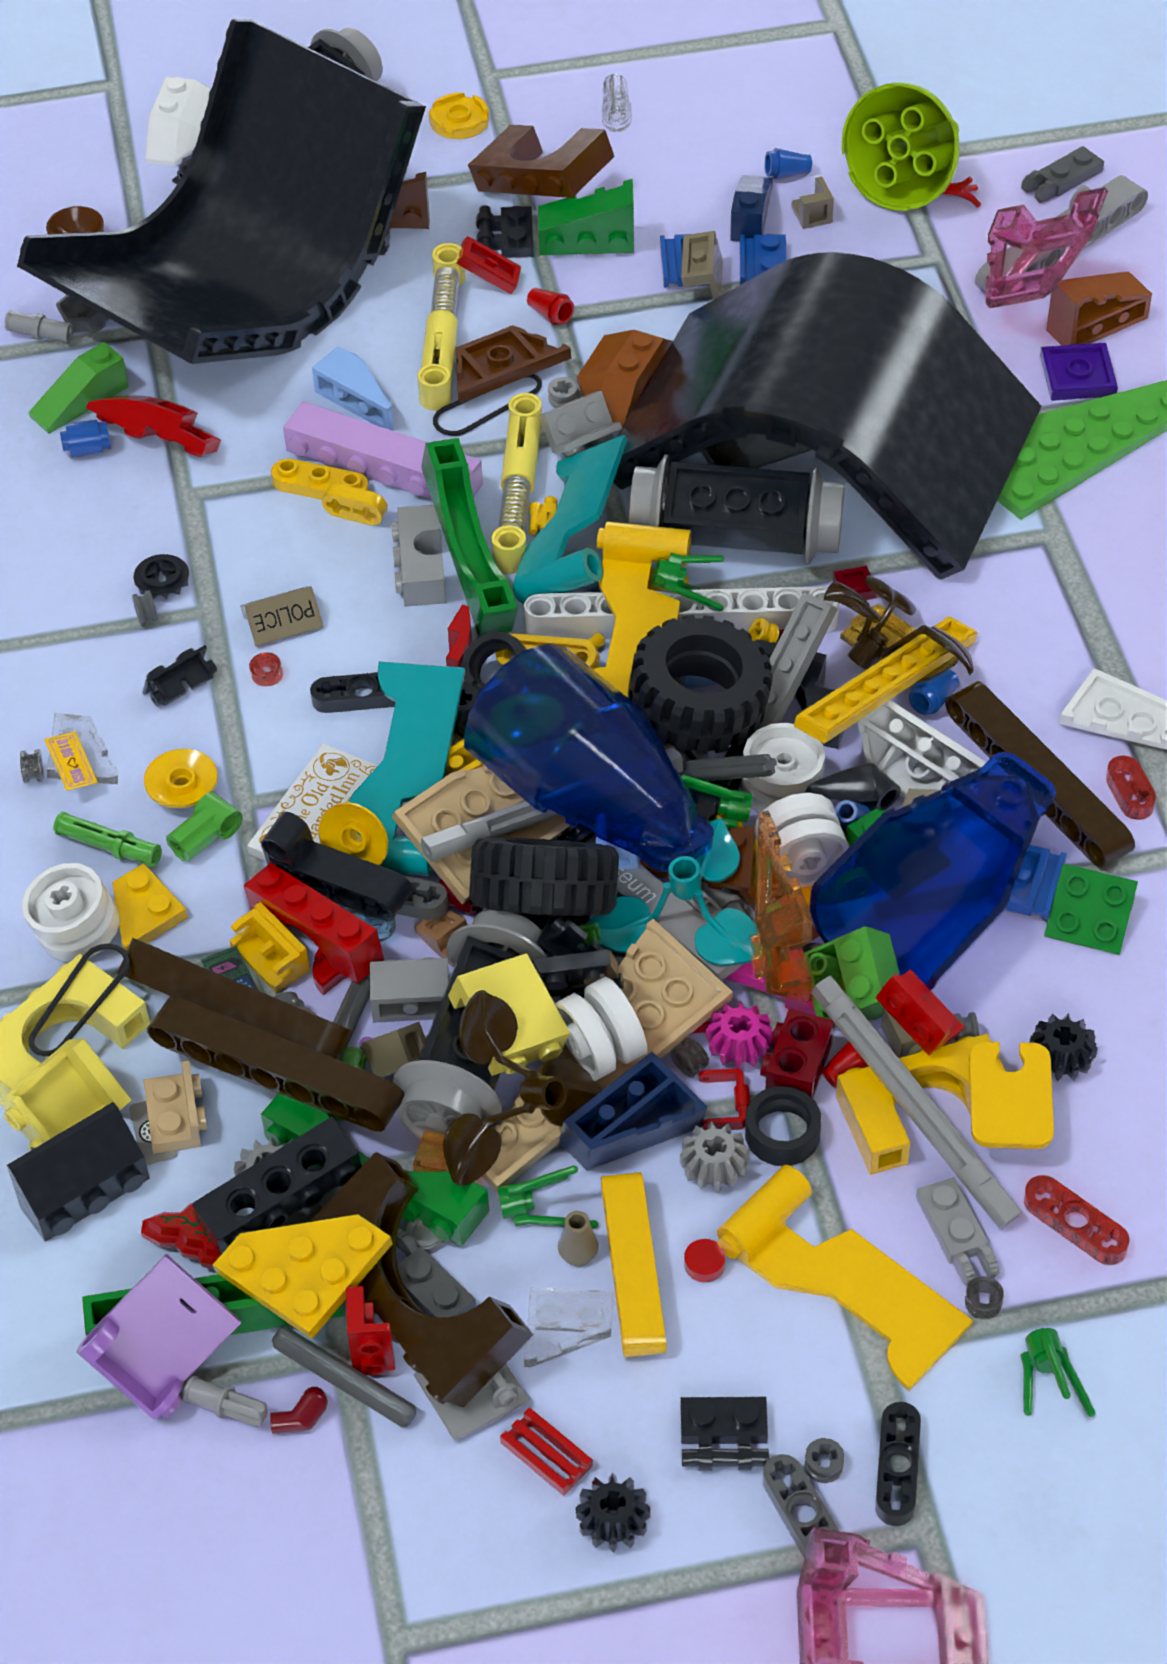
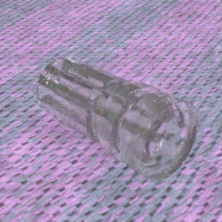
M611 74L603 82L602 123L608 130L620 132L626 130L632 122L631 103L629 101L626 79L622 75Z

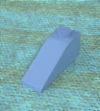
M337 346L312 367L316 393L371 424L394 430L392 406L363 359Z

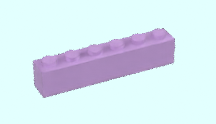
M302 401L283 426L286 451L328 466L358 472L366 478L432 499L421 469L426 441ZM465 455L474 497L483 485L482 463L480 459Z

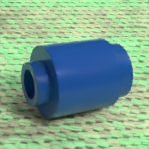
M97 419L68 423L65 424L66 431L60 432L63 452L70 451L71 457L102 453V449L110 448L106 421L97 422Z

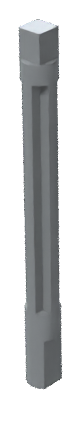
M673 747L500 811L422 837L421 846L423 853L432 863L472 848L478 838H498L641 785L666 778L668 774H677L683 771L682 755Z
M831 975L816 984L811 993L824 1008L826 1014L844 1034L997 1227L1001 1230L1022 1214L1021 1209L850 997L844 993Z

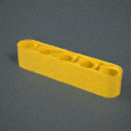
M642 1172L601 1176L602 1199L623 1356L626 1358L666 1353L665 1328Z

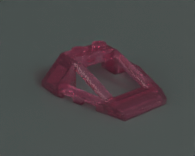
M1106 187L1078 192L1069 215L1036 221L1024 204L997 210L988 233V243L991 245V252L987 253L990 275L986 276L985 304L989 309L1044 299L1055 290L1093 234L1108 194ZM1007 244L1024 250L1002 277ZM1067 248L1053 267L1022 273L1037 253Z
M814 1527L810 1533L797 1587L800 1664H864L862 1661L849 1660L846 1606L936 1607L940 1664H989L983 1594L935 1571L930 1575L907 1564L908 1558L892 1551L888 1555L870 1546V1540L858 1534ZM858 1565L920 1589L848 1587L859 1576Z

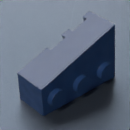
M651 1051L563 1121L559 1143L587 1171L689 1133L695 1129V1126L702 1128L707 1106Z

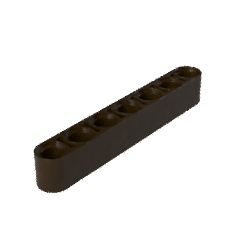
M976 681L946 698V710L956 725L1095 866L1103 868L1134 850L1135 841L1127 826L985 684Z
M133 937L126 951L130 957V967L125 977L171 997L175 996L340 1060L352 1030ZM124 958L117 972L118 974L121 972L124 966Z
M175 996L167 999L147 1027L149 1037L158 1045L371 1131L382 1132L385 1130L400 1107L404 1097L400 1087L386 1078Z

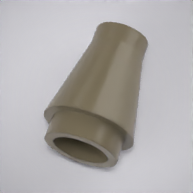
M573 1211L565 1218V1225L558 1241V1252L567 1263L574 1266H583L596 1256L599 1243L587 1214L582 1211Z

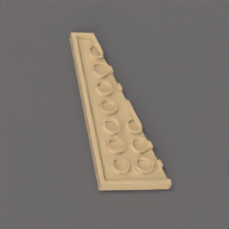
M654 919L646 924V930L635 944H631L626 951L625 958L618 966V973H622L624 978V988L621 991L630 1002L642 1026L647 1042V1053L628 1064H624L616 1059V1070L596 1081L602 1090L651 1051L660 1059L711 1018L713 1012H718L724 1007L725 1003L727 1004L733 999V991ZM564 1044L562 1053L556 1058H566L576 1062L567 1045ZM547 1061L545 1064L542 1063L536 1071L537 1075H542L544 1066L550 1061ZM520 1094L515 1099L512 1109L524 1105ZM536 1108L532 1114L524 1113L504 1119L500 1125L497 1124L494 1128L500 1134L502 1140L499 1156L494 1165L482 1178L498 1193L497 1187L512 1183L559 1144L562 1126H555L549 1123L539 1108Z

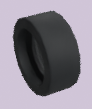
M498 631L483 634L473 641L464 653L461 668H465L466 671L464 677L466 684L476 680L479 688L487 687L491 702L497 704L508 696L524 692L531 682L534 671L532 656L526 647L516 637L507 632ZM501 650L513 652L516 660L509 676L495 685L490 686L482 683L480 672L487 658Z
M784 1086L763 1090L752 1098L746 1109L745 1140L754 1155L774 1166H791L805 1161L814 1154L820 1142L821 1112L814 1099L804 1091ZM777 1111L790 1112L798 1115L806 1122L807 1130L799 1138L790 1141H778L767 1137L760 1131L759 1122L767 1114Z

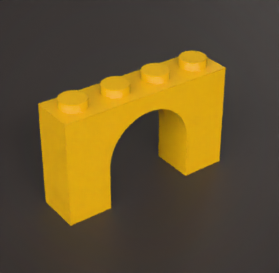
M988 1034L976 1037L967 1036L955 1043L942 1046L930 1056L924 1050H921L919 1053L901 1057L899 1060L922 1088H938L955 1095L963 1102L971 1116L970 1050L978 1042L991 1040ZM998 1057L997 1060H996L997 1065H998L1002 1070L1005 1071V1069H1004V1067H1003V1065H1002V1063H1001V1061H1000V1059H999V1057ZM870 1067L852 1068L844 1074L837 1075L836 1099L869 1174L872 1175L907 1165L910 1140L895 1110L896 1099Z

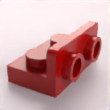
M911 969L901 976L895 974L890 977L875 997L929 1056L957 1037L965 1028Z
M363 1286L346 1287L347 1336L352 1367L365 1375L371 1376L395 1370L390 1323L374 1322L373 1302H365Z

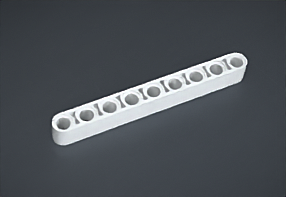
M828 587L690 590L723 605V611H717L672 591L656 592L680 601L678 620H682V617L686 615H694L695 618H703L704 615L713 616L716 621L723 622L725 619L734 623V628L738 630L743 628L748 632L752 623L760 617L766 619L769 623L778 625L779 630L785 629L803 592L824 601V595ZM601 592L535 594L528 597L524 603L525 631L528 635L588 640L596 633H600L604 639H612L615 617ZM826 600L824 602L838 609L826 632L830 633L838 626L839 603Z

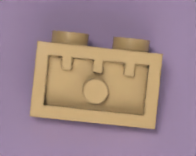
M189 1060L181 1061L183 1074L143 1079L153 1154L201 1147L199 1131L207 1130L204 1106L196 1107L195 1098L202 1097L199 1073L191 1074Z

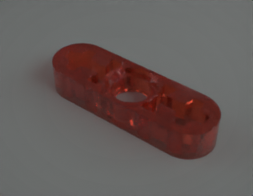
M1038 1175L1027 1182L1023 1201L1029 1213L1102 1264L1115 1265L1125 1259L1130 1238L1124 1227L1050 1176ZM1045 1192L1050 1194V1199L1046 1197L1041 1200L1036 1199V1193L1038 1195H1043ZM1055 1207L1059 1209L1058 1213L1054 1212ZM1076 1212L1082 1214L1088 1223L1082 1227H1073L1066 1222L1064 1217L1069 1213ZM1095 1226L1098 1227L1097 1233L1093 1231ZM1113 1239L1117 1242L1116 1246L1110 1245L1108 1248L1102 1246L1103 1241L1109 1242Z

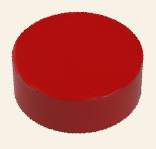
M699 1239L689 1244L686 1248L684 1268L692 1279L699 1282H711L718 1279L725 1270V1251L716 1241Z

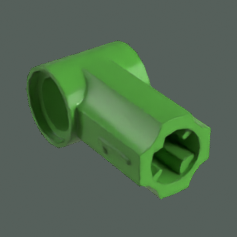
M214 792L207 793L195 805L193 815L166 836L167 845L183 862L186 860L190 861L218 837L224 840L233 836L242 824L243 815Z

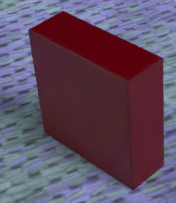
M867 565L833 572V582L838 581L847 585L865 600L876 598L877 594L865 582L868 575L871 576Z

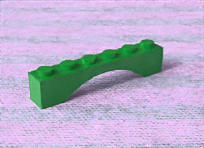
M459 437L425 443L421 469L478 637L493 631L511 632L518 608L508 579L495 564L485 541L474 502L468 463Z
M279 1093L261 1113L264 1135L268 1141L273 1137L277 1142V1147L286 1142L290 1143L329 1118L326 1112ZM359 1151L363 1166L369 1157ZM320 1164L312 1165V1167H315L316 1165L319 1166V1167H321V1168L324 1167L323 1165H320ZM404 1170L419 1190L407 1205L402 1218L409 1222H415L416 1219H419L437 1238L443 1241L451 1240L462 1247L490 1211L487 1189L474 1181L468 1185L458 1186L452 1181L449 1171L419 1172Z

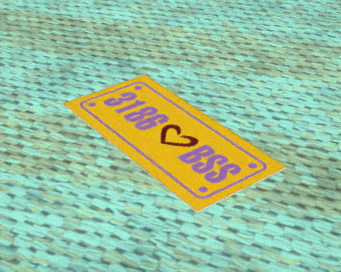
M76 732L44 739L66 791L98 783Z

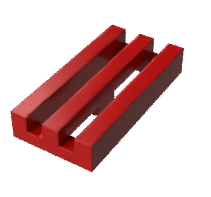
M467 236L461 243L462 249L459 251L460 257L457 259L456 264L505 292L512 294L517 288L521 266Z
M530 1407L524 1412V1417L521 1420L517 1419L512 1424V1429L509 1432L505 1430L500 1435V1443L563 1496L593 1467L592 1458ZM531 1426L534 1430L541 1434L545 1439H547L551 1444H553L557 1449H559L563 1454H565L569 1459H571L575 1464H577L578 1467L576 1468L572 1463H570L566 1458H564L560 1453H558L554 1448H552L536 1433L529 1429V1427ZM522 1436L540 1451L544 1457L564 1471L568 1477L566 1479L562 1478L517 1439Z

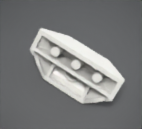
M180 77L165 78L149 115L146 164L176 167L183 162V158L192 155L199 136L200 124L209 100L210 87L193 79H183Z
M891 700L858 721L867 764L874 763L901 787L899 795L903 798L906 797L909 788L945 790L950 808L974 800L995 770V767Z

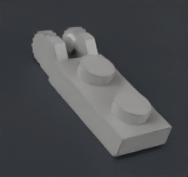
M955 1177L917 1189V1201L949 1264L953 1263L963 1284L968 1286L976 1282L974 1268L968 1259L973 1256H977L988 1277L991 1278L999 1275L998 1261Z

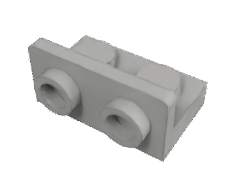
M595 391L539 415L552 453L565 452L566 456L584 451V444L594 441L595 444L609 441L614 438L612 433L622 428L620 422H612L602 391Z

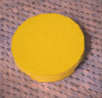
M461 92L446 94L436 99L432 104L433 108L429 109V123L432 130L448 139L471 138L482 133L488 126V106L484 100L476 95H472L471 98L465 97V93Z

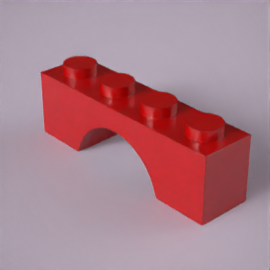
M271 862L243 885L251 910L254 909V905L261 902L284 926L289 924L301 930L318 946L332 968L358 984L370 974V962L385 960L377 929Z

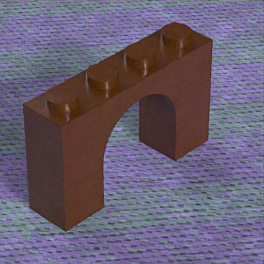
M509 125L468 164L478 192L573 198L615 156L605 129L581 128L561 148L545 157L537 159L543 153L534 126Z

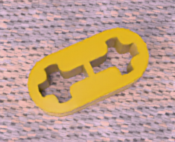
M335 483L330 485L322 498V506L329 514L367 525L379 524L388 508L386 500L379 494L344 484Z

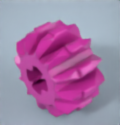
M740 1001L737 1008L733 1009L725 1003L722 1013L713 1012L710 1024L706 1029V1039L709 1043L711 1056H720L722 1066L732 1061L735 1062V1066L740 1069L743 1062H747L755 1067L758 1058H764L765 1054L769 1053L773 1031L772 1027H770L768 1014H759L760 1010L757 1004L750 1009H746L742 1001Z

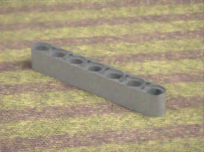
M1123 175L1114 178L1096 190L1100 195V199L1096 209L1089 217L1083 218L1079 215V212L1074 213L1070 208L986 262L976 275V286L1000 302L1007 301L1138 214L1148 200V191Z

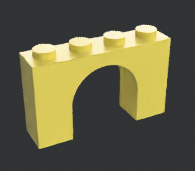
M81 954L77 955L71 962L62 965L56 975L41 988L32 991L26 1001L0 1020L1 1098L41 1064L28 1053L30 1049L28 1045L29 1036L82 958ZM87 959L36 1037L42 1031L55 1024L72 1021L79 1022L112 983L114 978ZM118 983L85 1024L92 1026L123 1049L149 1026L150 1020L145 1001Z

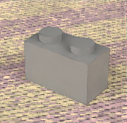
M427 957L418 960L388 959L370 962V1004L373 1023L433 1020L450 979L448 958L436 959Z

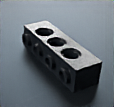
M332 1116L193 1202L192 1207L196 1220L219 1254L222 1255L240 1233L281 1227L294 1213L302 1208L308 1209L315 1206L326 1193L337 1186L343 1187L362 1167L360 1154ZM315 1164L324 1166L316 1172L307 1171L310 1166ZM276 1187H289V1189L284 1193H272V1191ZM241 1209H254L249 1215H236Z

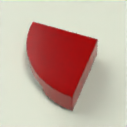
M320 949L317 950L314 956L312 974L315 986L324 996L346 976L332 968Z

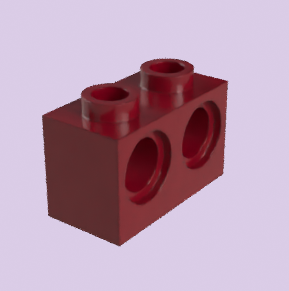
M788 1009L784 1023L777 1022L772 1036V1045H775L773 1053H766L762 1062L760 1076L766 1077L765 1090L776 1086L793 1087L806 1092L812 1099L814 1098L822 1075L821 1070L825 1067L833 1044L834 1022L831 1019Z

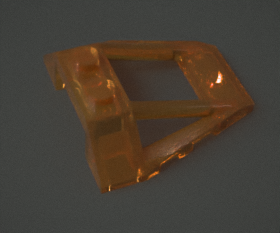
M767 810L759 812L755 934L749 936L753 953L750 956L751 966L755 978H763L768 993L802 1002L813 1001L811 993L813 981L802 948L790 951L789 946L812 941V918L798 878L789 879L786 871L792 870V865L788 855L780 856L779 845H781V838L771 814Z

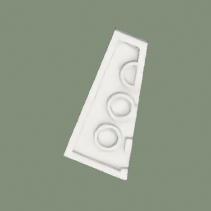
M1095 668L1060 714L1059 724L1167 750V700Z

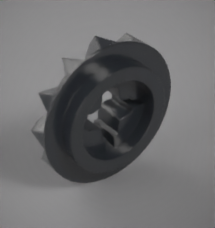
M159 554L148 557L139 563L134 571L133 579L141 595L149 590L153 599L158 595H162L167 600L170 593L180 595L181 587L188 586L190 574L187 564L181 558L169 554ZM161 571L166 578L164 582H159L158 580L159 572Z

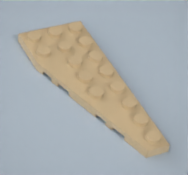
M641 722L626 725L624 729L610 733L600 732L584 740L576 742L570 740L519 754L517 758L499 763L496 760L485 763L482 767L465 771L463 769L452 772L394 811L392 819L460 903L463 904L470 899L472 848L431 863L423 853L421 846L422 837L589 779L661 751L675 748V746L671 744L664 746L656 741L654 734L649 736L641 728ZM610 797L501 837L555 840L577 819L584 815H591L610 802Z

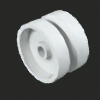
M770 724L756 730L747 739L743 756L769 754L771 758H775L777 761L775 773L772 776L742 778L743 792L752 793L751 807L760 813L779 799L792 794L805 793L809 784L823 778L825 766L823 744L794 727V724Z
M800 793L779 799L764 809L756 821L755 833L764 853L770 875L778 872L787 887H807L826 881L835 870L845 865L848 861L850 849L840 826L838 816L831 800L823 795Z
M63 863L48 868L35 877L26 889L22 901L23 917L34 931L43 948L51 957L64 962H71L79 954L83 956L90 948L99 944L110 943L115 937L120 923L118 908L112 897L107 893V889L100 877L92 868L80 863ZM102 950L93 953L89 958L94 957Z
M603 977L585 988L584 998L573 993L555 1003L570 1032L565 1044L575 1061L590 1073L594 1081L615 1071L616 1059L624 1064H628L647 1053V1042L639 1019L624 993L611 979Z

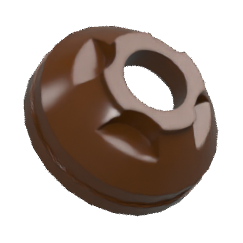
M72 206L54 213L47 222L46 230L48 235L104 232V221L101 214L92 208Z

